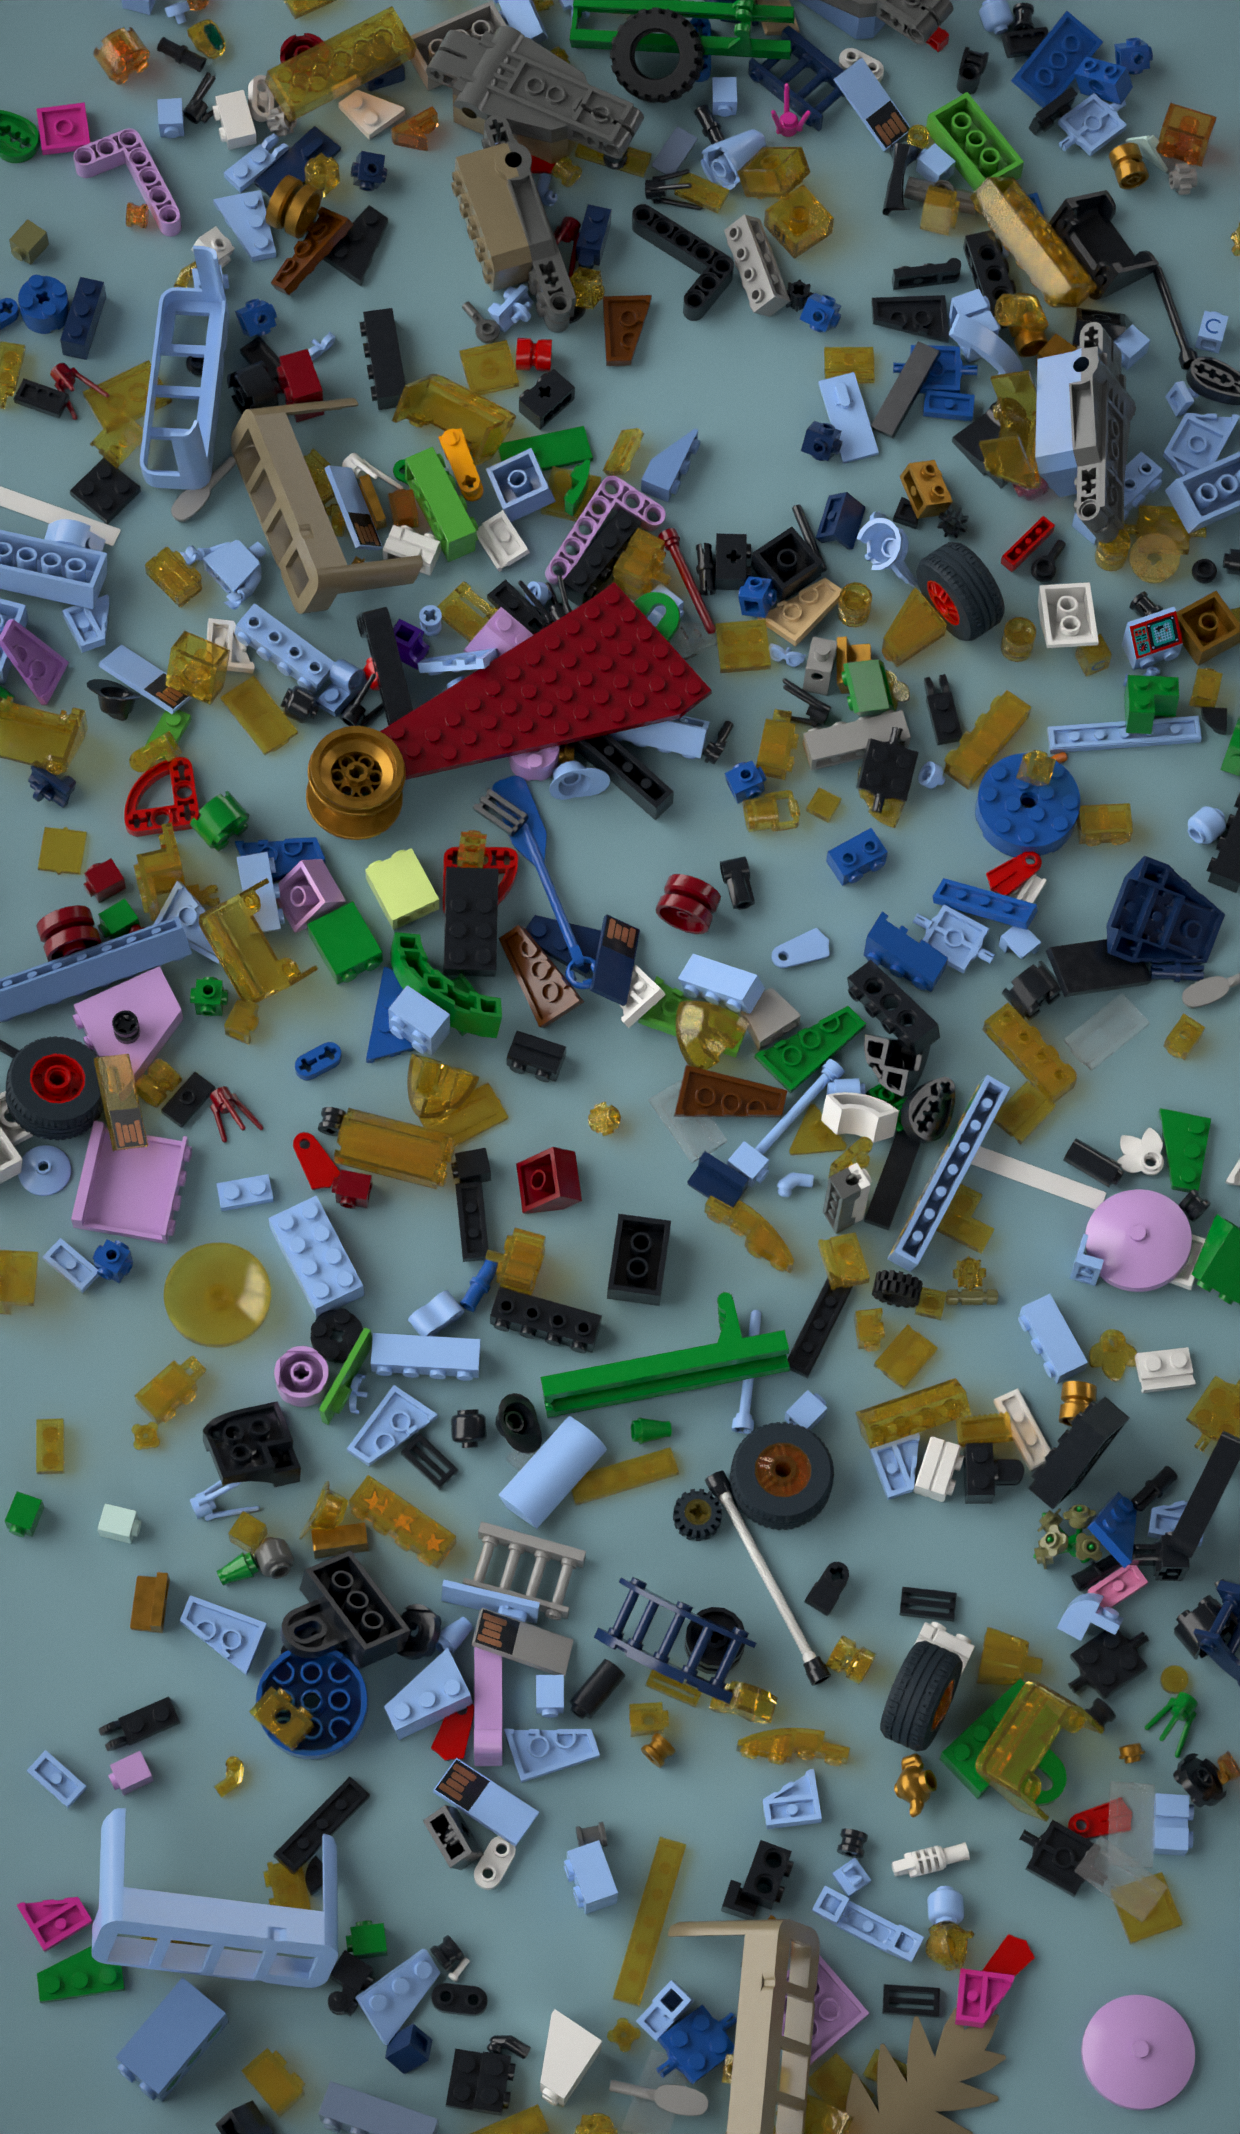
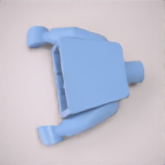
M239 540L208 548H198L197 550L192 545L188 546L183 558L188 565H192L196 559L203 560L204 570L228 594L226 597L229 600L223 603L235 610L244 600L252 596L261 581L262 571L258 559L266 554V550L259 542L254 543L247 549Z

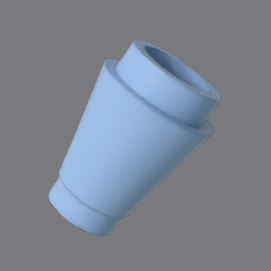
M461 1617L459 1620L441 1629L439 1640L435 1645L436 1649L442 1653L448 1648L450 1653L454 1654L473 1629L471 1623L465 1617Z

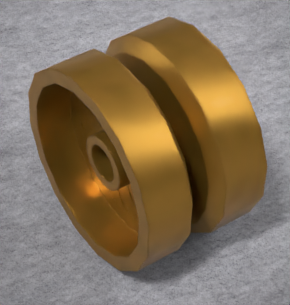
M291 175L285 176L276 187L269 201L265 216L266 223L278 230L285 227L287 234L297 239L302 238L307 233L306 229L310 222H314L321 204L322 191L309 184L303 186L301 180Z

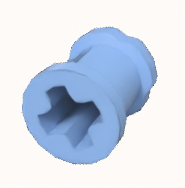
M434 605L423 607L419 613L421 630L425 631L424 635L436 636L442 630V613Z

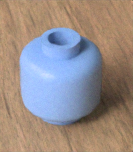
M986 0L979 9V16L985 31L994 32L995 35H999L1009 30L1008 26L1013 22V15L1006 0Z
M1209 806L1202 807L1188 820V834L1192 840L1200 844L1212 843L1226 829L1224 814L1219 809Z
M940 1886L928 1896V1918L938 1929H955L963 1921L964 1900L961 1893L953 1890L950 1886Z

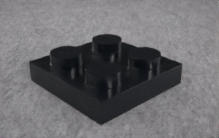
M103 457L70 490V495L108 525L141 492V487Z

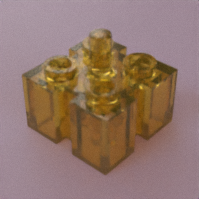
M637 528L628 543L626 551H623L613 570V577H615L613 582L618 585L628 598L634 601L640 596L651 592L653 588L652 579L668 585L671 581V576L663 572L666 565L663 563L666 556L664 551L665 541L640 528Z
M514 1228L512 1236L507 1235L503 1249L505 1250L504 1254L493 1250L487 1251L485 1259L498 1263L496 1283L500 1284L499 1287L532 1296L545 1256L546 1236Z

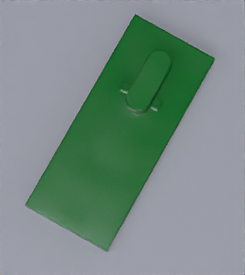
M584 426L497 444L501 462L532 448L542 471L583 463L586 459L593 461Z

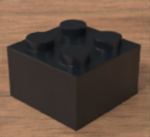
M790 527L754 551L751 560V567L760 578L772 579L773 588L776 590L777 599L780 602L788 599L821 577L823 562L793 527Z

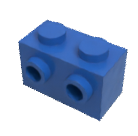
M869 828L829 850L826 862L843 886L849 882L850 884L856 883L863 877V874L871 870L875 872L885 865L888 852L873 829Z

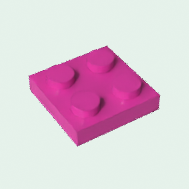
M85 102L36 109L43 155L73 152L90 143Z

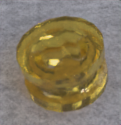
M923 125L912 126L908 130L907 143L921 149L927 146L929 140L928 129ZM919 134L918 137L922 135V140L914 139V135Z

